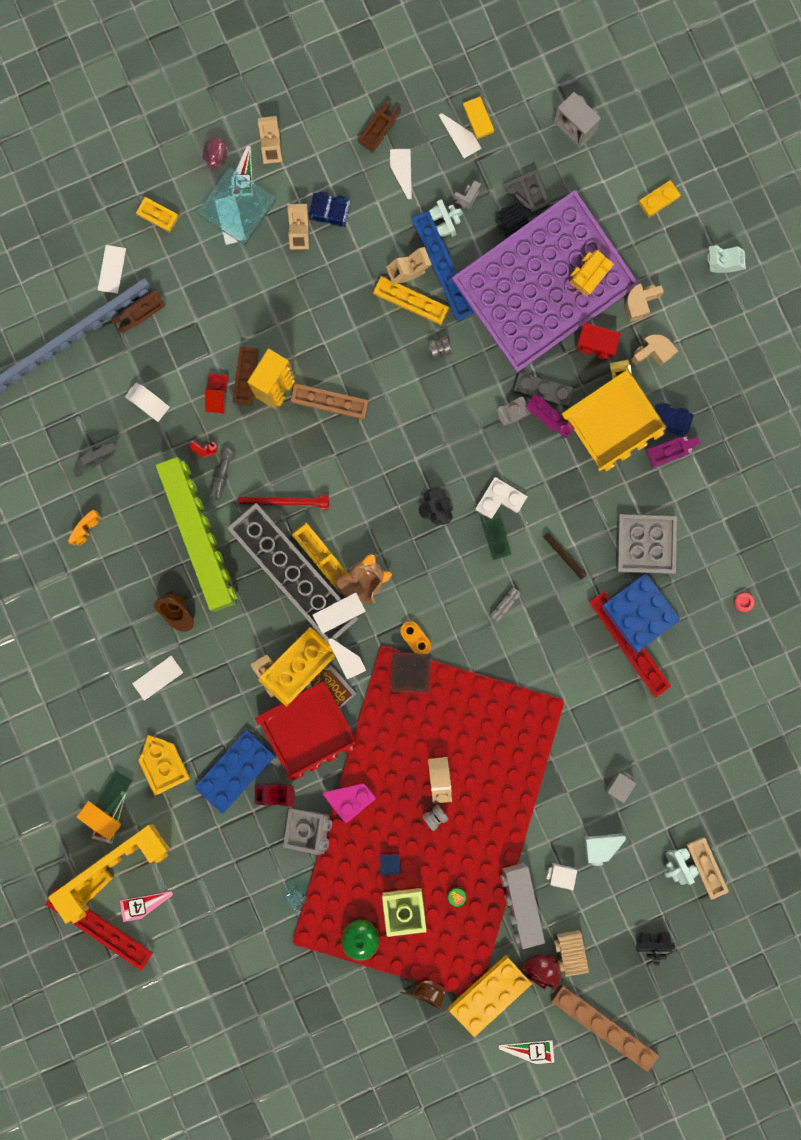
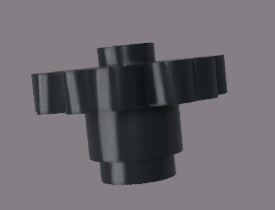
M440 487L426 490V493H424L425 501L419 506L420 516L423 519H431V522L437 526L450 523L453 518L451 513L453 506L450 498L446 497V492Z

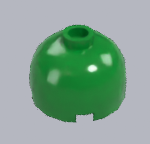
M364 919L354 920L349 923L341 935V946L345 954L356 961L371 958L377 952L380 944V934L377 928L371 922Z

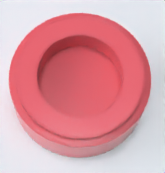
M740 593L734 598V606L740 612L750 611L754 606V598L749 593Z

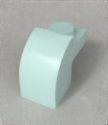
M717 245L709 247L710 253H708L707 258L711 272L726 273L746 269L745 251L740 247L722 249Z

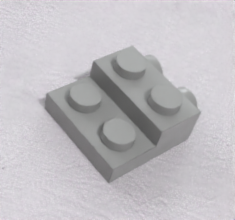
M289 808L283 847L316 855L324 854V851H327L329 847V840L326 839L327 832L332 828L330 815Z

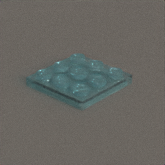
M229 167L198 211V215L245 246L277 200L274 196Z

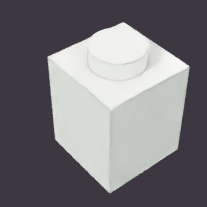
M552 863L551 868L548 867L546 879H549L548 882L552 886L573 890L577 870L573 867Z

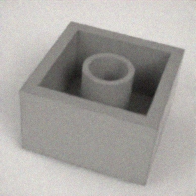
M573 92L558 107L554 124L581 148L596 133L601 118L597 110L591 109L581 95Z

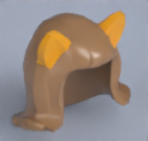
M370 554L363 561L356 563L348 574L339 577L336 580V587L345 598L356 593L361 603L375 604L374 595L380 591L382 583L387 582L392 574L388 571H382L381 567L375 562V556Z

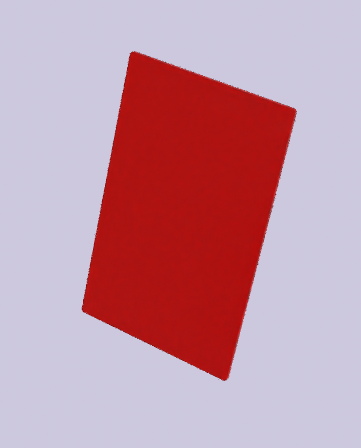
M382 646L379 650L354 734L358 742L354 745L355 749L351 750L348 754L338 787L340 789L365 783L376 799L347 823L332 808L330 814L332 828L327 832L326 838L329 840V847L327 851H324V854L318 855L293 938V944L421 983L430 980L444 987L445 991L462 995L487 972L506 907L504 894L507 893L500 880V875H503L501 869L517 865L519 862L564 706V700ZM447 757L452 802L436 804L441 807L449 820L439 824L438 828L432 831L422 817L424 813L432 811L436 805L433 804L428 759ZM380 854H399L400 874L381 875ZM461 887L465 890L467 901L462 907L456 908L449 904L447 894L451 888ZM421 888L426 932L387 937L382 894L384 892ZM364 919L371 922L377 928L380 934V944L377 952L371 958L356 961L345 954L341 946V935L349 923L354 920Z

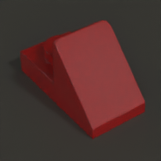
M209 373L208 386L205 389V412L225 413L228 375Z

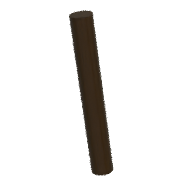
M549 532L543 536L580 579L587 575Z

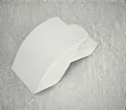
M137 382L129 389L125 398L157 422L170 408L156 395Z

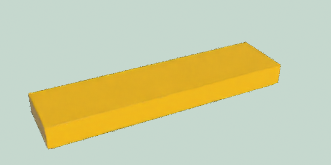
M383 276L380 277L373 291L374 295L439 325H442L449 310L448 306L398 283L393 284L391 280Z

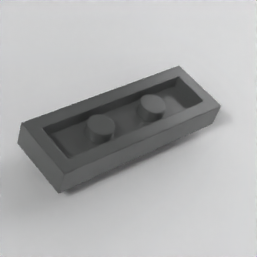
M519 372L514 392L530 397L536 393L547 402L568 407L574 388Z

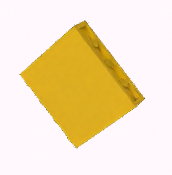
M629 370L624 371L562 413L565 420H568L575 428V432L598 465L599 471L603 469L608 471L613 468L616 460H625L632 455L630 451L635 448L639 451L648 445L647 440L652 437L656 440L665 434L663 430L667 428Z

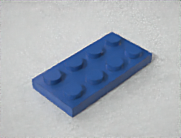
M246 730L194 788L223 814L271 762L275 755Z

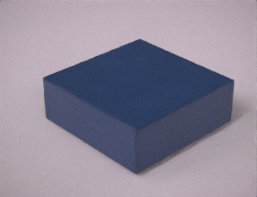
M380 854L381 875L400 874L399 854Z

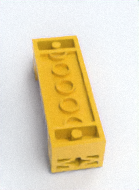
M153 824L146 826L48 897L66 924L71 921L74 924L87 915L85 911L89 907L78 891L90 884L88 880L91 878L94 880L106 873V867L109 866L111 868L123 860L121 857L124 854L128 856L140 848L149 863L154 861L156 863L161 862L169 856L167 852L171 849Z

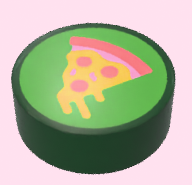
M453 887L449 890L447 899L451 906L459 908L466 903L467 895L463 888Z

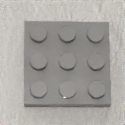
M619 514L617 572L676 574L677 516Z

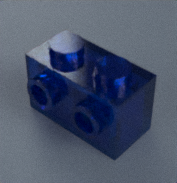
M662 402L653 407L667 427L664 431L681 436L689 433L694 414L689 413V410L684 408H678L677 410L671 408L670 404Z

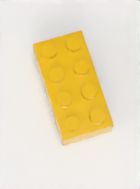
M268 348L248 380V384L257 399L276 409L277 406L280 407L286 398L284 396L285 393L293 388L296 381L294 380L295 376L289 361Z

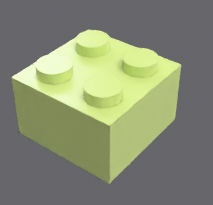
M421 888L384 892L382 894L387 937L426 932Z

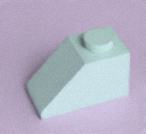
M612 834L584 837L586 861L591 863L592 866L603 865V862H608L626 840L625 835Z

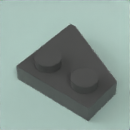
M537 170L503 184L504 189L532 213L550 206Z
M114 443L109 445L102 444L91 453L89 451L82 453L73 470L76 477L82 475L83 469L90 466L94 468L113 457L117 450Z

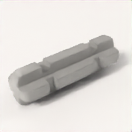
M512 588L508 593L509 595H506L497 606V610L492 612L491 617L498 622L503 617L502 614H505L514 603V600L520 596L521 593L517 589Z

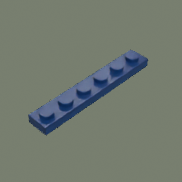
M427 211L411 218L456 321L458 322L474 315V311L451 280L457 272L430 212Z

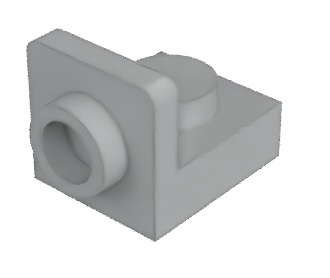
M474 180L471 186H467L464 196L455 192L453 196L455 204L462 209L467 208L470 210L480 192L481 183Z
M519 397L509 404L496 409L498 417L504 426L514 424L531 414L526 408L524 397Z

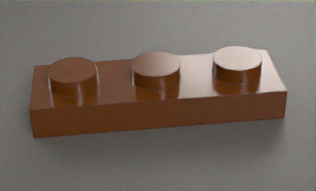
M242 346L239 348L233 396L234 404L253 405L254 393L248 384V380L258 365L259 348Z

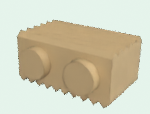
M580 930L557 934V940H554L556 952H560L561 959L558 960L561 972L564 971L566 977L589 973Z

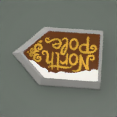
M327 665L303 689L304 692L325 680L340 708L357 694L332 665Z

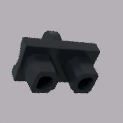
M640 933L639 944L636 946L637 952H653V954H646V960H653L654 965H659L660 960H666L667 958L666 954H659V952H672V950H675V943H671L669 933H658V943H652L651 933Z

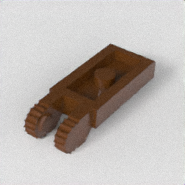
M386 101L381 110H378L358 139L360 145L373 153L401 112V108L397 107L390 117L387 116L386 113L392 104L390 101Z
M153 289L123 309L122 312H119L111 320L115 324L125 317L129 318L130 321L124 323L118 329L120 333H123L133 326L136 327L166 305L156 290Z

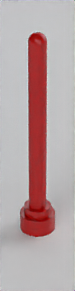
M321 494L317 498L239 497L238 503L254 505L255 503L258 505L317 506L321 510H329V494Z

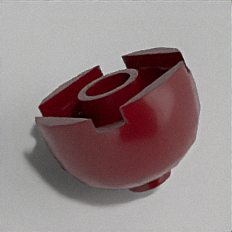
M549 954L547 956L534 955L521 968L522 972L525 970L528 972L527 977L544 990L546 987L551 988L549 991L551 993L555 992L561 981V970L556 964L557 960Z

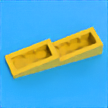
M305 522L291 534L337 590L336 580L348 573Z

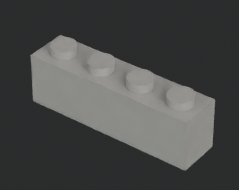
M521 863L502 868L503 875H500L502 886L506 888L507 894H504L506 905L510 906L511 913L508 916L511 925H514L513 939L515 944H518L522 949L545 944L529 867Z

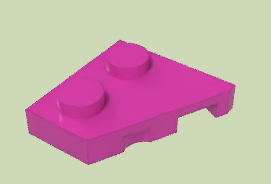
M365 783L323 793V796L345 823L376 799Z

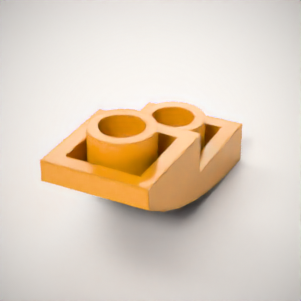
M92 510L82 518L71 533L68 542L74 546L85 543L90 535L86 528L90 529L99 523L98 520L102 518L100 514Z
M90 801L86 802L76 816L109 841L121 826L119 821L106 814L104 810Z

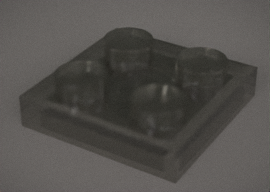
M392 652L391 691L429 693L431 654Z

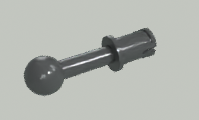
M224 447L220 452L222 462L217 478H212L213 485L209 497L212 499L215 497V500H221L223 488L227 485V481L224 480L229 462L236 455L232 447Z

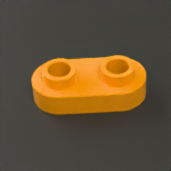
M405 622L400 630L402 637L415 654L419 656L427 655L431 650V642L415 622ZM409 627L414 629V633L411 635L406 632V629ZM419 643L425 644L424 650L418 648Z

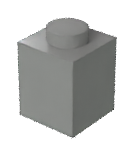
M625 771L622 774L616 772L605 792L625 803L636 785L632 781L634 777Z

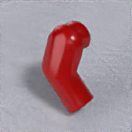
M192 441L189 445V449L202 458L213 456L217 453V445L214 442L201 446L197 442Z

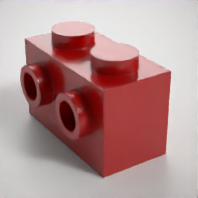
M584 323L575 349H578L582 354L590 355L592 353L598 355L597 357L603 360L612 359L615 355L621 333Z

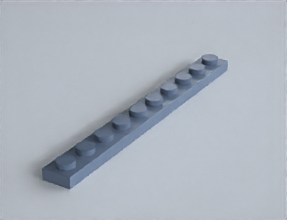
M144 278L0 374V393L8 389L7 386L13 382L21 381L28 372L36 371L43 362L51 361L58 352L69 349L76 340L84 339L88 332L97 330L103 325V322L108 319L111 320L118 312L151 291L152 288Z

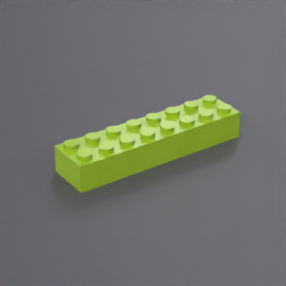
M178 457L157 464V471L209 610L217 612L237 604L235 599H238L236 591L229 585V581H231L230 575L222 566L224 563L223 556L215 547L218 545L217 540L208 529L211 527L208 517H205L202 513V510H204L201 499L196 497L197 487L195 482L188 476L191 474L188 464L185 461H181Z

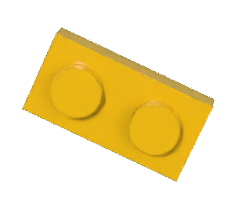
M670 180L639 200L638 203L649 218L679 199L681 195Z
M146 197L136 212L137 216L169 233L179 218L178 214Z

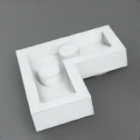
M495 477L475 510L490 520L501 504L518 513L528 496Z

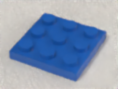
M647 573L601 606L635 653L642 650L680 620Z

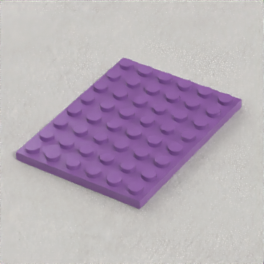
M576 190L451 278L516 373L639 284ZM598 250L614 265L592 293L586 297L570 284L569 281L572 279L570 274L577 266L581 268L584 264L582 259L588 252L592 253Z

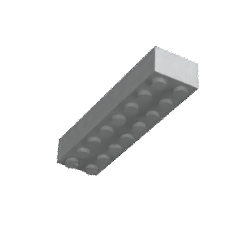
M257 503L227 528L328 644V639L337 640L359 620L356 616L322 634L313 614L342 599Z

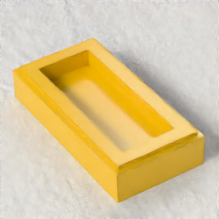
M481 97L463 103V108L476 139L494 133V128Z
M106 868V873L93 880L91 878L88 880L90 884L78 891L86 904L114 878Z

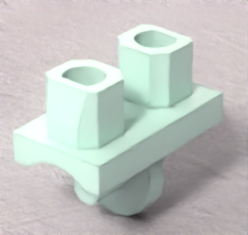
M442 199L437 201L438 205L429 210L433 221L442 217L445 220L444 223L436 226L440 237L449 234L452 237L457 235L451 220H454L455 224L461 223L459 217L463 214L462 209H455L454 205H450L448 207L450 213H448Z
M682 848L666 852L665 855L669 861L666 863V866L669 870L664 873L667 878L673 877L674 881H679L680 885L693 884L695 882L694 878L699 872L694 865L686 866L684 861L690 858L688 850Z

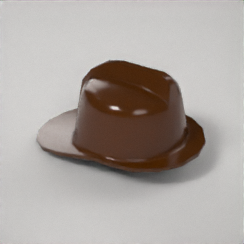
M169 591L163 598L155 601V610L174 629L186 632L193 628V618L187 611V602L182 596Z
M429 980L419 983L411 994L400 992L403 995L424 1001L441 1011H445L441 1007L445 988Z

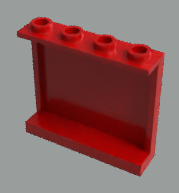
M325 680L300 693L287 707L281 703L254 718L258 725L261 724L288 775L286 777L287 780L293 778L295 781L304 776V771L310 769L312 772L321 767V762L327 760L329 763L338 758V753L342 751L345 754L355 749L354 745L358 742Z

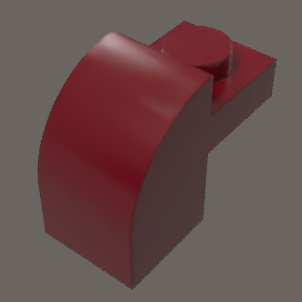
M255 784V804L262 806H294L295 791L294 786H291V784Z

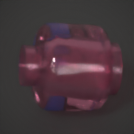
M211 138L205 142L202 159L207 163L208 167L216 169L218 166H223L226 163L227 145L218 138Z

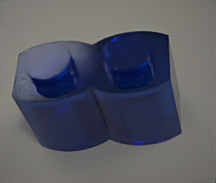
M326 192L313 193L309 219L334 226L346 227L351 201L344 196L331 197Z

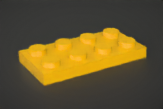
M310 627L258 681L287 707L334 659L335 654L331 646Z
M505 955L453 1002L448 1009L475 1037L528 989L532 983L512 960Z

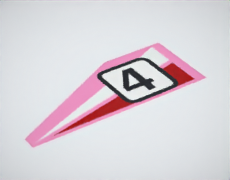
M173 892L121 900L123 922L142 919L170 898Z

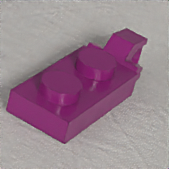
M536 393L526 404V408L553 432L555 430L558 431L564 438H567L575 429L569 421H566L558 411L550 407Z
M682 436L646 450L652 468L689 455L693 452L691 448L701 443L698 437L688 440L687 436Z

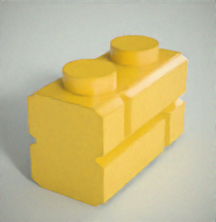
M598 250L592 253L588 252L582 259L584 264L581 268L577 266L570 274L572 277L569 281L570 284L586 297L592 293L614 265Z

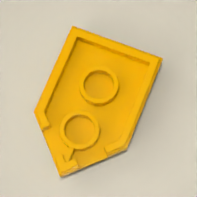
M148 735L139 758V763L154 796L189 780L190 777L175 745Z

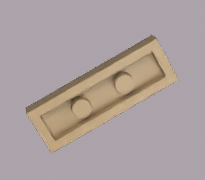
M705 837L686 844L709 898L712 900L728 893V888Z

